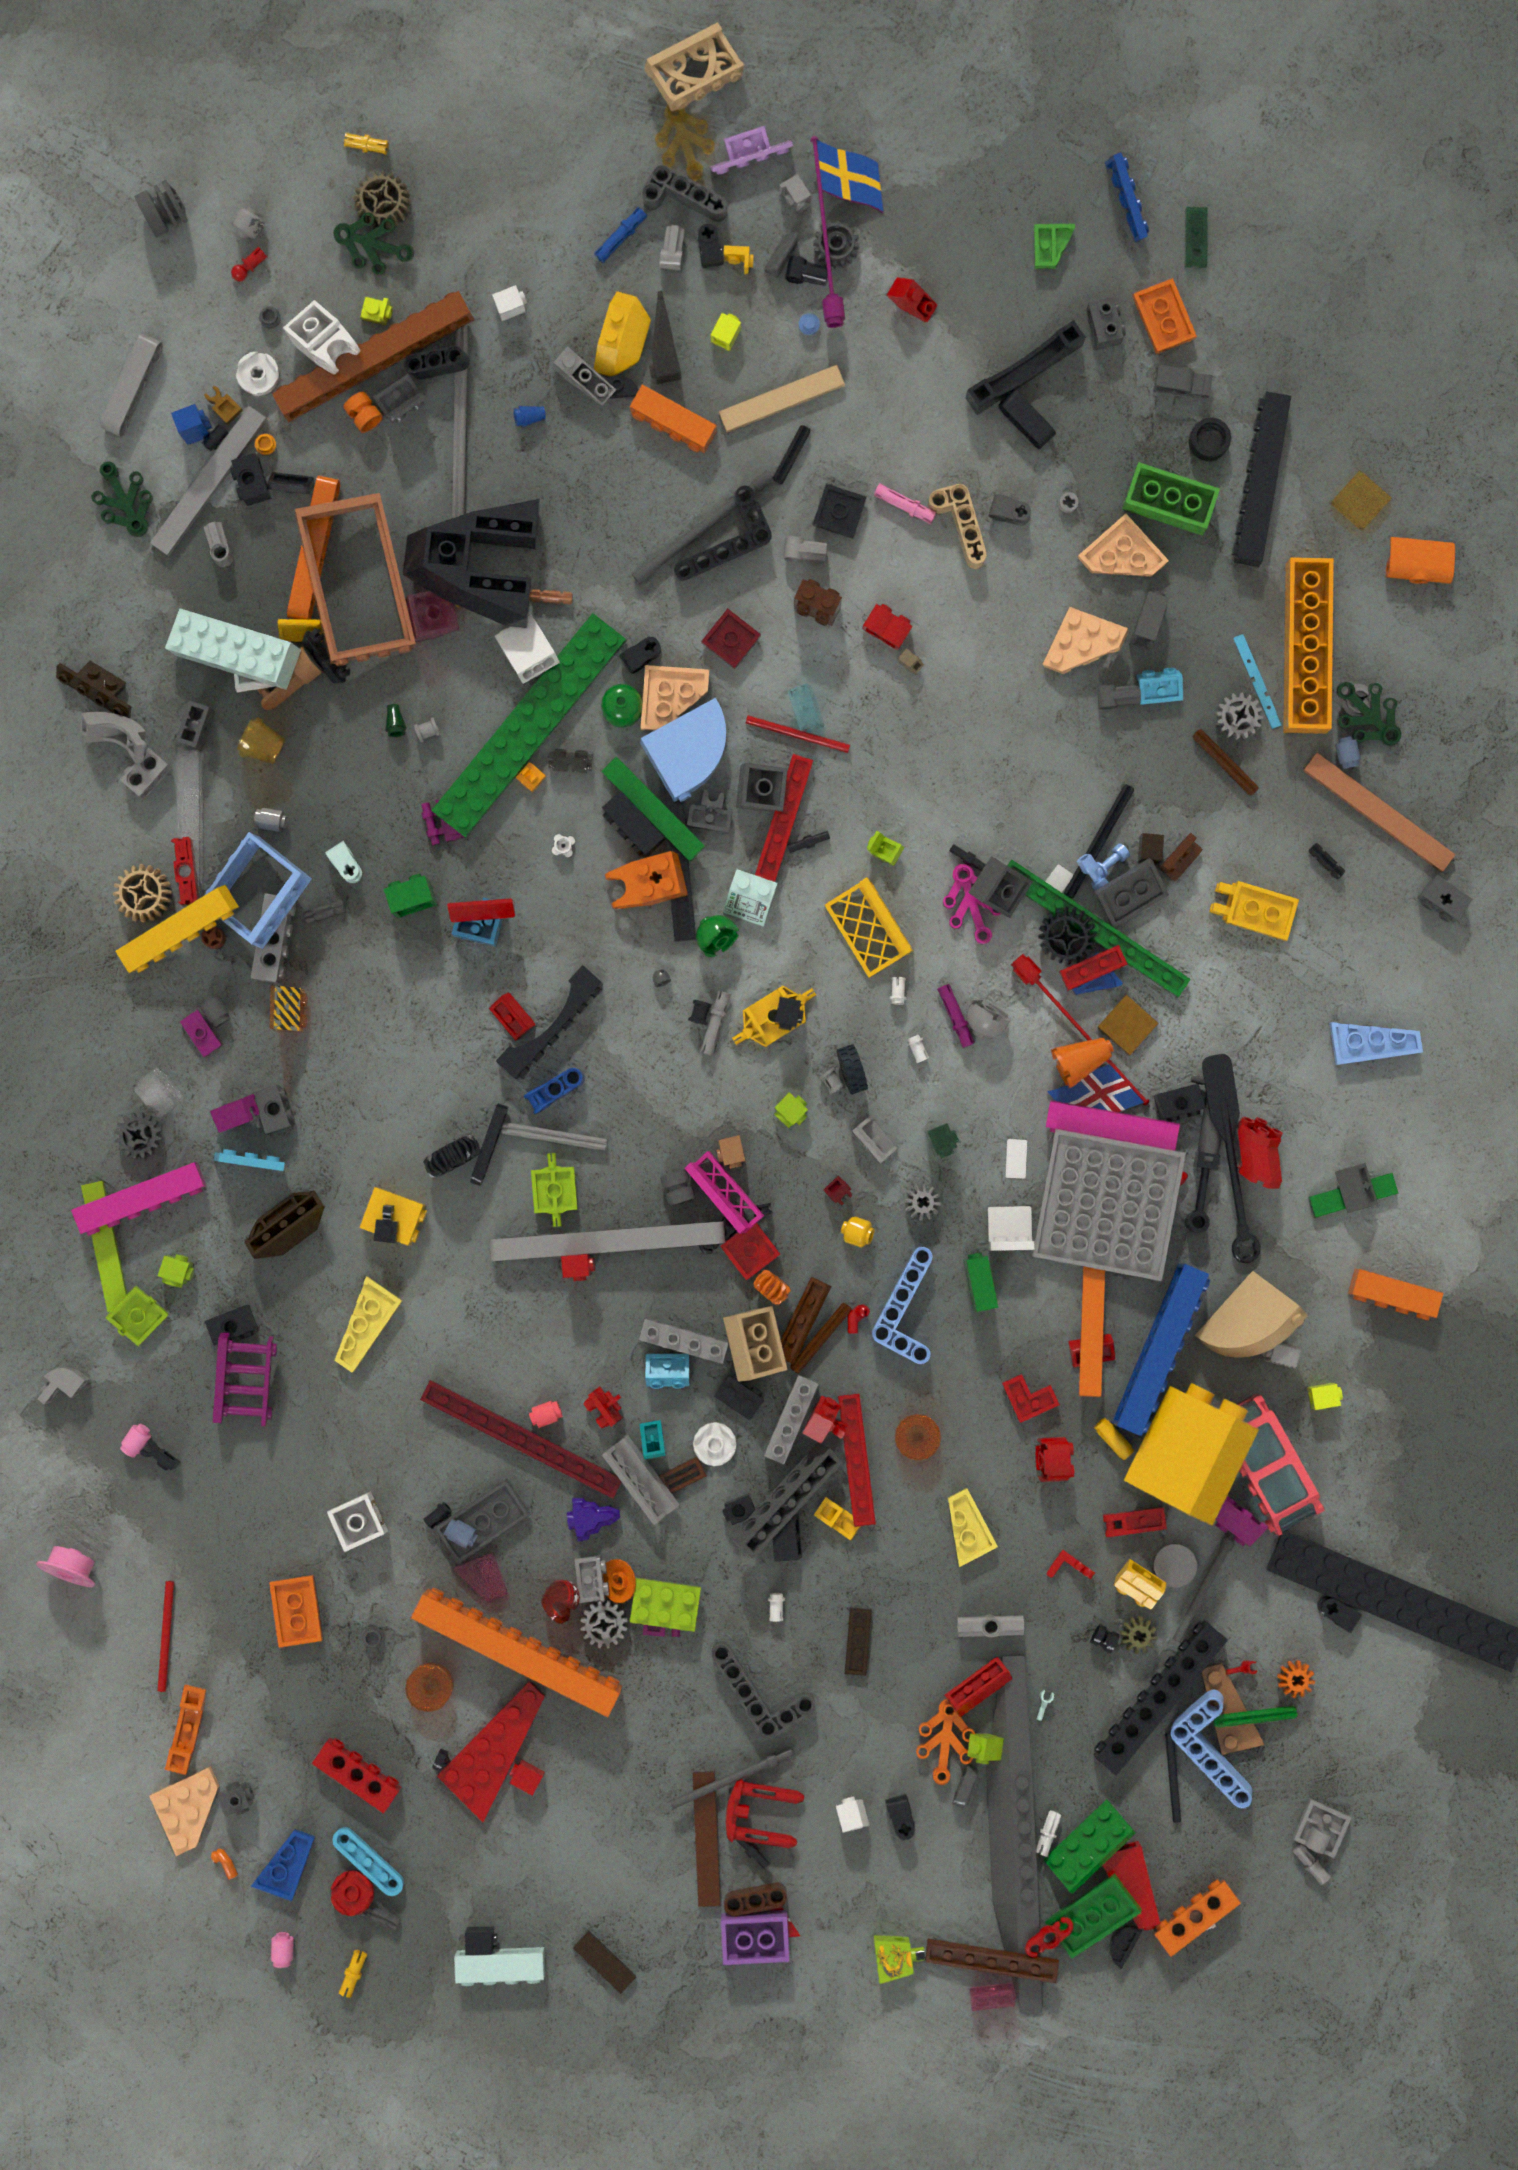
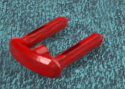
M743 1779L736 1781L729 1795L726 1807L725 1824L727 1839L731 1843L734 1840L783 1848L795 1847L797 1839L792 1835L736 1826L737 1817L747 1819L749 1814V1805L739 1804L740 1796L744 1795L797 1804L804 1801V1794L797 1790L744 1782ZM753 1789H759V1790L771 1791V1792H775V1794H774V1795H770V1794L758 1793V1792H753L752 1790H753ZM748 1833L760 1836H767L768 1838L761 1839L755 1837L745 1836V1834Z

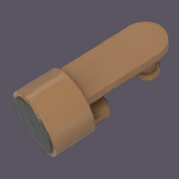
M302 646L300 648L301 652L287 690L278 687L271 692L269 688L257 689L264 697L261 705L265 710L277 707L304 684L308 685L323 672L321 666L306 647Z

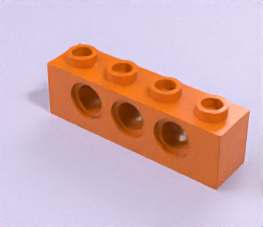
M1224 1879L1213 1881L1207 1886L1209 1890L1202 1895L1199 1892L1190 1899L1191 1904L1186 1908L1183 1906L1179 1907L1172 1913L1174 1917L1168 1922L1164 1919L1159 1925H1156L1155 1928L1157 1930L1154 1931V1935L1170 1957L1241 1904ZM1210 1897H1217L1220 1903L1217 1908L1212 1909L1208 1907L1207 1901ZM1193 1910H1199L1202 1913L1200 1921L1193 1922L1190 1919V1913ZM1177 1923L1185 1927L1181 1935H1175L1172 1932V1927Z

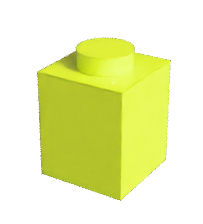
M721 313L710 335L711 342L730 351L741 331L739 319L732 314L726 315Z
M1328 1383L1307 1387L1311 1409L1319 1410L1341 1406L1340 1400H1343V1394L1337 1384Z

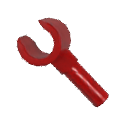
M1244 1660L1241 1666L1225 1670L1226 1675L1238 1672L1256 1674L1257 1670H1250V1665L1256 1662Z

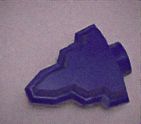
M572 1498V1511L567 1512L569 1530L575 1529L578 1542L588 1540L590 1535L598 1533L602 1526L611 1525L621 1518L620 1510L610 1506L599 1507L595 1502H586L584 1498Z

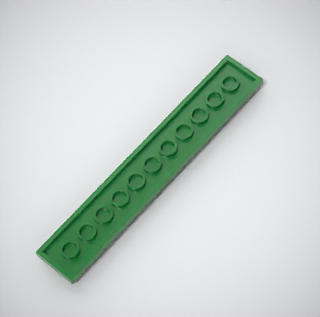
M592 613L557 656L560 663L546 670L431 811L466 838L624 645L626 638Z

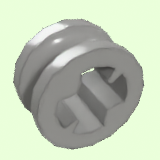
M1071 492L1064 493L1058 501L1060 510L1065 513L1073 512L1078 506L1077 496ZM1065 498H1069L1070 501L1073 500L1072 508L1063 505V502L1066 500Z

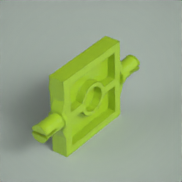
M551 1153L547 1154L548 1167L540 1170H531L534 1213L552 1214L553 1227H557V1225L560 1227L562 1226L561 1213L578 1210L575 1167L557 1166L556 1153H552V1160Z

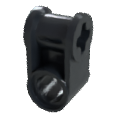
M703 224L698 231L702 268L724 265L716 227L712 224ZM705 234H708L711 239H707Z
M647 637L635 646L625 650L619 657L629 672L634 674L660 656L661 646L656 638ZM647 645L655 646V651L651 652L648 650Z
M1329 1596L1320 1598L1317 1604V1609L1322 1615L1349 1633L1353 1632L1362 1616L1361 1613ZM1328 1604L1333 1607L1331 1611L1326 1608Z
M904 1794L885 1800L897 1837L902 1840H909L915 1833V1825L907 1795ZM902 1824H906V1826L909 1827L908 1832L905 1833L904 1830L901 1829Z

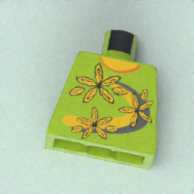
M874 1936L880 1984L912 1975L914 1973L913 1962L925 1961L924 1947L911 1948L909 1937Z

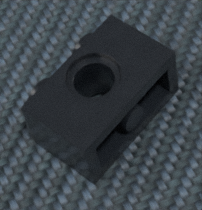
M256 453L231 460L233 468H230L233 480L238 481L239 488H236L240 501L243 500L247 506L272 499L270 491L267 489V481L260 459ZM250 476L254 477L252 483L245 484L246 478Z
M1199 1083L1154 1095L1160 1120L1166 1119L1168 1122L1180 1120L1179 1115L1187 1114L1188 1117L1200 1115V1110L1205 1109ZM1177 1098L1184 1100L1185 1107L1183 1110L1176 1108L1175 1101Z
M250 1305L241 1306L204 1321L213 1345H218L220 1333H230L229 1340L239 1336L241 1339H245L254 1335L253 1331L258 1329ZM230 1321H234L237 1325V1330L234 1333L228 1330V1323Z

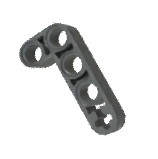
M657 166L643 187V203L650 210L659 208L667 195L713 221L721 222L727 217V201L723 196L668 166ZM666 176L667 179L665 181H659L658 177ZM678 186L686 187L684 191L676 190ZM649 194L657 195L655 199L647 198ZM703 196L704 200L696 201L694 198Z

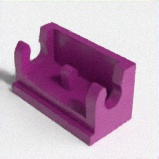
M254 1094L210 1111L219 1133L252 1121L253 1117L250 1108L254 1116L259 1115Z

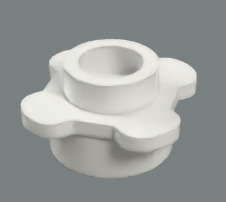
M557 834L554 837L555 843L552 853L554 855L562 854L566 857H571L573 854L572 845L575 843L572 836L567 838Z

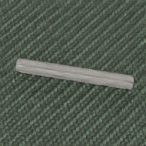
M504 1122L501 1128V1133L598 1150H606L608 1143L603 1138Z

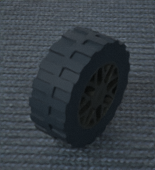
M854 1044L837 1049L836 1052L841 1071L850 1094L867 1090V1079Z

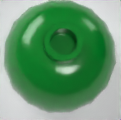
M613 685L606 690L602 697V714L615 727L625 728L632 726L642 716V697L630 685Z
M723 915L705 917L701 920L696 932L697 945L705 956L715 957L717 956L715 952H718L720 949H722V952H725L735 943L739 936L736 933L739 931V928L733 921Z

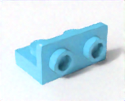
M1165 668L1163 672L1144 670L1142 674H1136L1141 691L1140 704L1183 700V675L1176 668Z
M646 1354V1386L654 1389H660L663 1386L681 1389L689 1386V1354Z

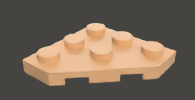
M1127 514L1122 516L1077 557L1091 573L1152 577L1169 561Z
M1069 607L1043 662V666L1062 674L1070 672L1071 669L1082 664L1084 666L1108 653L1120 651L1129 630L1126 627Z
M645 665L641 730L655 731L685 713L708 693L710 671L708 669Z
M211 1766L149 1796L176 1856L195 1848L200 1841L203 1828L219 1789L218 1781Z

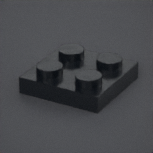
M826 484L813 526L853 539L867 497Z

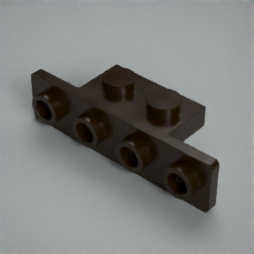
M91 660L78 673L61 663L57 665L56 678L62 684L75 689L80 695L93 700L98 706L130 719L132 707L117 698L126 687L125 681Z

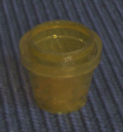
M256 717L255 720L251 719L237 746V750L240 751L239 756L243 758L249 757L274 764L286 738L266 725L263 719Z

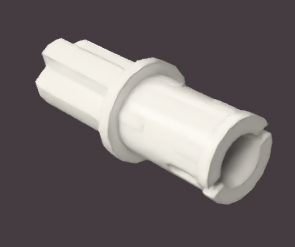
M1050 1810L1043 1829H1040L1041 1836L1036 1852L1041 1853V1855H1049L1052 1841L1057 1837L1055 1833L1061 1819V1814Z

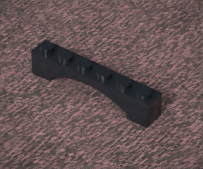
M1074 320L1013 365L987 379L984 378L969 388L966 393V400L977 415L1009 395L1013 390L1020 388L1082 347L1086 338L1076 322Z
M583 965L568 980L571 984L568 999L553 1024L540 1036L524 1045L515 1048L510 1045L496 1060L515 1079L519 1077L524 1078L531 1070L529 1068L533 1061L537 1063L544 1056L543 1050L548 1045L553 1046L559 1039V1032L562 1029L566 1031L574 1022L572 1018L577 1013L579 1015L583 1013L588 1007L587 1001L591 997L595 999L603 990L601 988L603 983Z

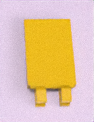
M1236 881L1232 885L1223 882L1216 884L1214 892L1229 895L1226 906L1215 902L1211 904L1210 913L1223 916L1222 920H1225L1224 923L1283 941L1288 940L1299 899L1241 881Z

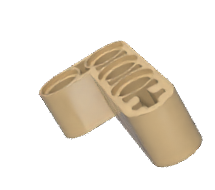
M956 484L933 491L929 497L928 508L936 511V514L952 511L967 565L972 569L981 568L984 565L987 554L968 488L963 484ZM957 492L962 493L964 499L957 500L953 494ZM940 498L944 504L937 506L933 503V500ZM967 513L970 519L962 520L959 514ZM973 533L976 539L969 541L965 538V534ZM974 547H976L975 552L977 557L980 556L979 560H976V558L973 557Z

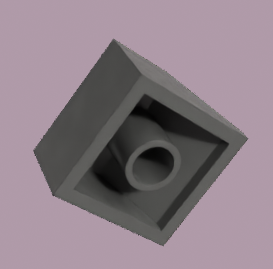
M752 763L740 765L736 808L782 812L788 768Z
M991 856L968 893L1010 918L1033 881Z

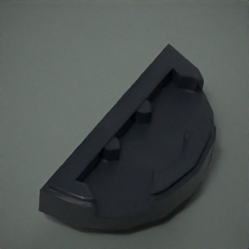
M614 375L605 379L616 389L609 399L635 397L638 392L635 383L626 376Z
M1123 1927L1117 1930L1111 1938L1109 1945L1110 1955L1120 1969L1123 1968L1143 1931L1138 1927Z

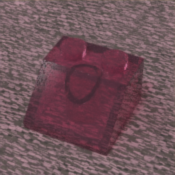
M430 591L410 594L406 597L405 601L415 642L431 640L459 631L453 603L440 598Z

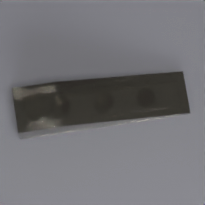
M658 291L651 356L652 365H649L651 379L656 378L657 385L682 379L662 291Z

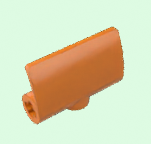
M1400 537L1390 538V557L1386 564V578L1409 579V582L1414 584H1426L1428 582L1452 583L1455 566L1454 543Z

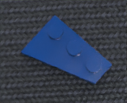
M295 1829L251 1887L292 1901L315 1836Z

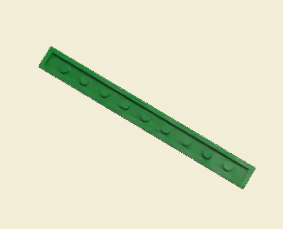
M1011 859L1007 866L1033 881L1025 894L1026 897L1055 915L1056 908H1060L1063 913L1065 906H1068L1069 912H1072L1074 907L1077 908V914H1080L1082 910L1085 911L1083 918L1085 919L1090 916L1091 920L1088 924L1094 923L1096 925L1090 931L1097 932V936L1093 939L1097 941L1098 945L1106 950L1119 945L1129 966L1177 998L1181 995L1191 980L1190 978ZM1072 921V926L1074 928L1081 929L1083 931L1079 924Z

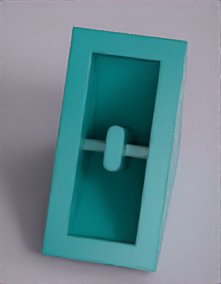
M661 1420L641 1423L640 1433L644 1459L666 1456L667 1451Z

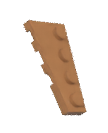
M1222 1663L1208 1665L1201 1673L1205 1692L1218 1690L1222 1693L1224 1704L1221 1714L1247 1711L1229 1676L1226 1675ZM1216 1700L1208 1701L1212 1706L1219 1705ZM1254 1724L1220 1728L1214 1726L1222 1755L1264 1745Z

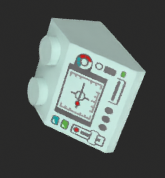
M737 869L723 913L764 927L778 883Z

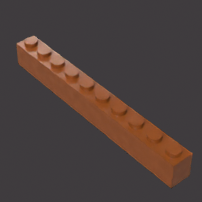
M459 291L448 293L439 302L430 303L421 312L410 314L401 323L392 324L383 333L374 334L363 344H357L361 350L358 355L351 353L341 354L335 361L336 367L339 369L336 374H331L320 366H316L307 375H300L294 382L280 386L272 395L283 416L288 422H291L472 322L474 318Z

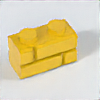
M1131 1559L1119 1571L1114 1582V1586L1120 1594L1129 1595L1137 1605L1147 1607L1150 1610L1164 1594L1167 1584Z

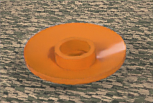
M621 1559L608 1561L606 1563L607 1574H603L604 1583L608 1582L609 1595L607 1597L616 1603L626 1602L631 1599L635 1592L636 1579L630 1565Z

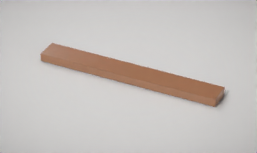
M1316 753L1303 771L1438 871L1443 872L1456 855L1320 754Z

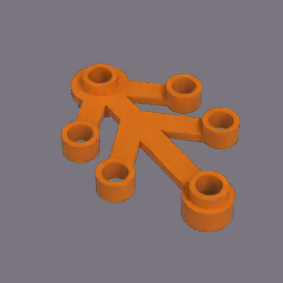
M947 1699L939 1704V1712L927 1722L921 1723L918 1728L920 1735L923 1737L929 1736L932 1733V1728L942 1721L943 1729L926 1743L920 1744L916 1748L917 1756L925 1759L929 1756V1751L941 1743L939 1764L932 1773L934 1781L939 1785H944L950 1780V1772L947 1768L950 1744L959 1754L960 1761L963 1764H969L973 1760L972 1757L969 1760L962 1759V1755L968 1753V1750L965 1749L951 1731L952 1722L961 1730L962 1737L966 1742H969L970 1738H966L965 1733L971 1731L975 1734V1732L966 1725L955 1710L951 1714L945 1712L947 1707H952ZM923 1726L929 1727V1731L927 1733H923L921 1731V1728ZM925 1748L927 1750L926 1754L920 1755L918 1753L919 1749ZM945 1773V1779H938V1774Z

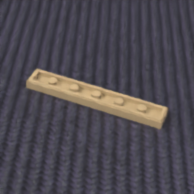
M835 365L719 411V416L726 433H729L845 386L838 366Z

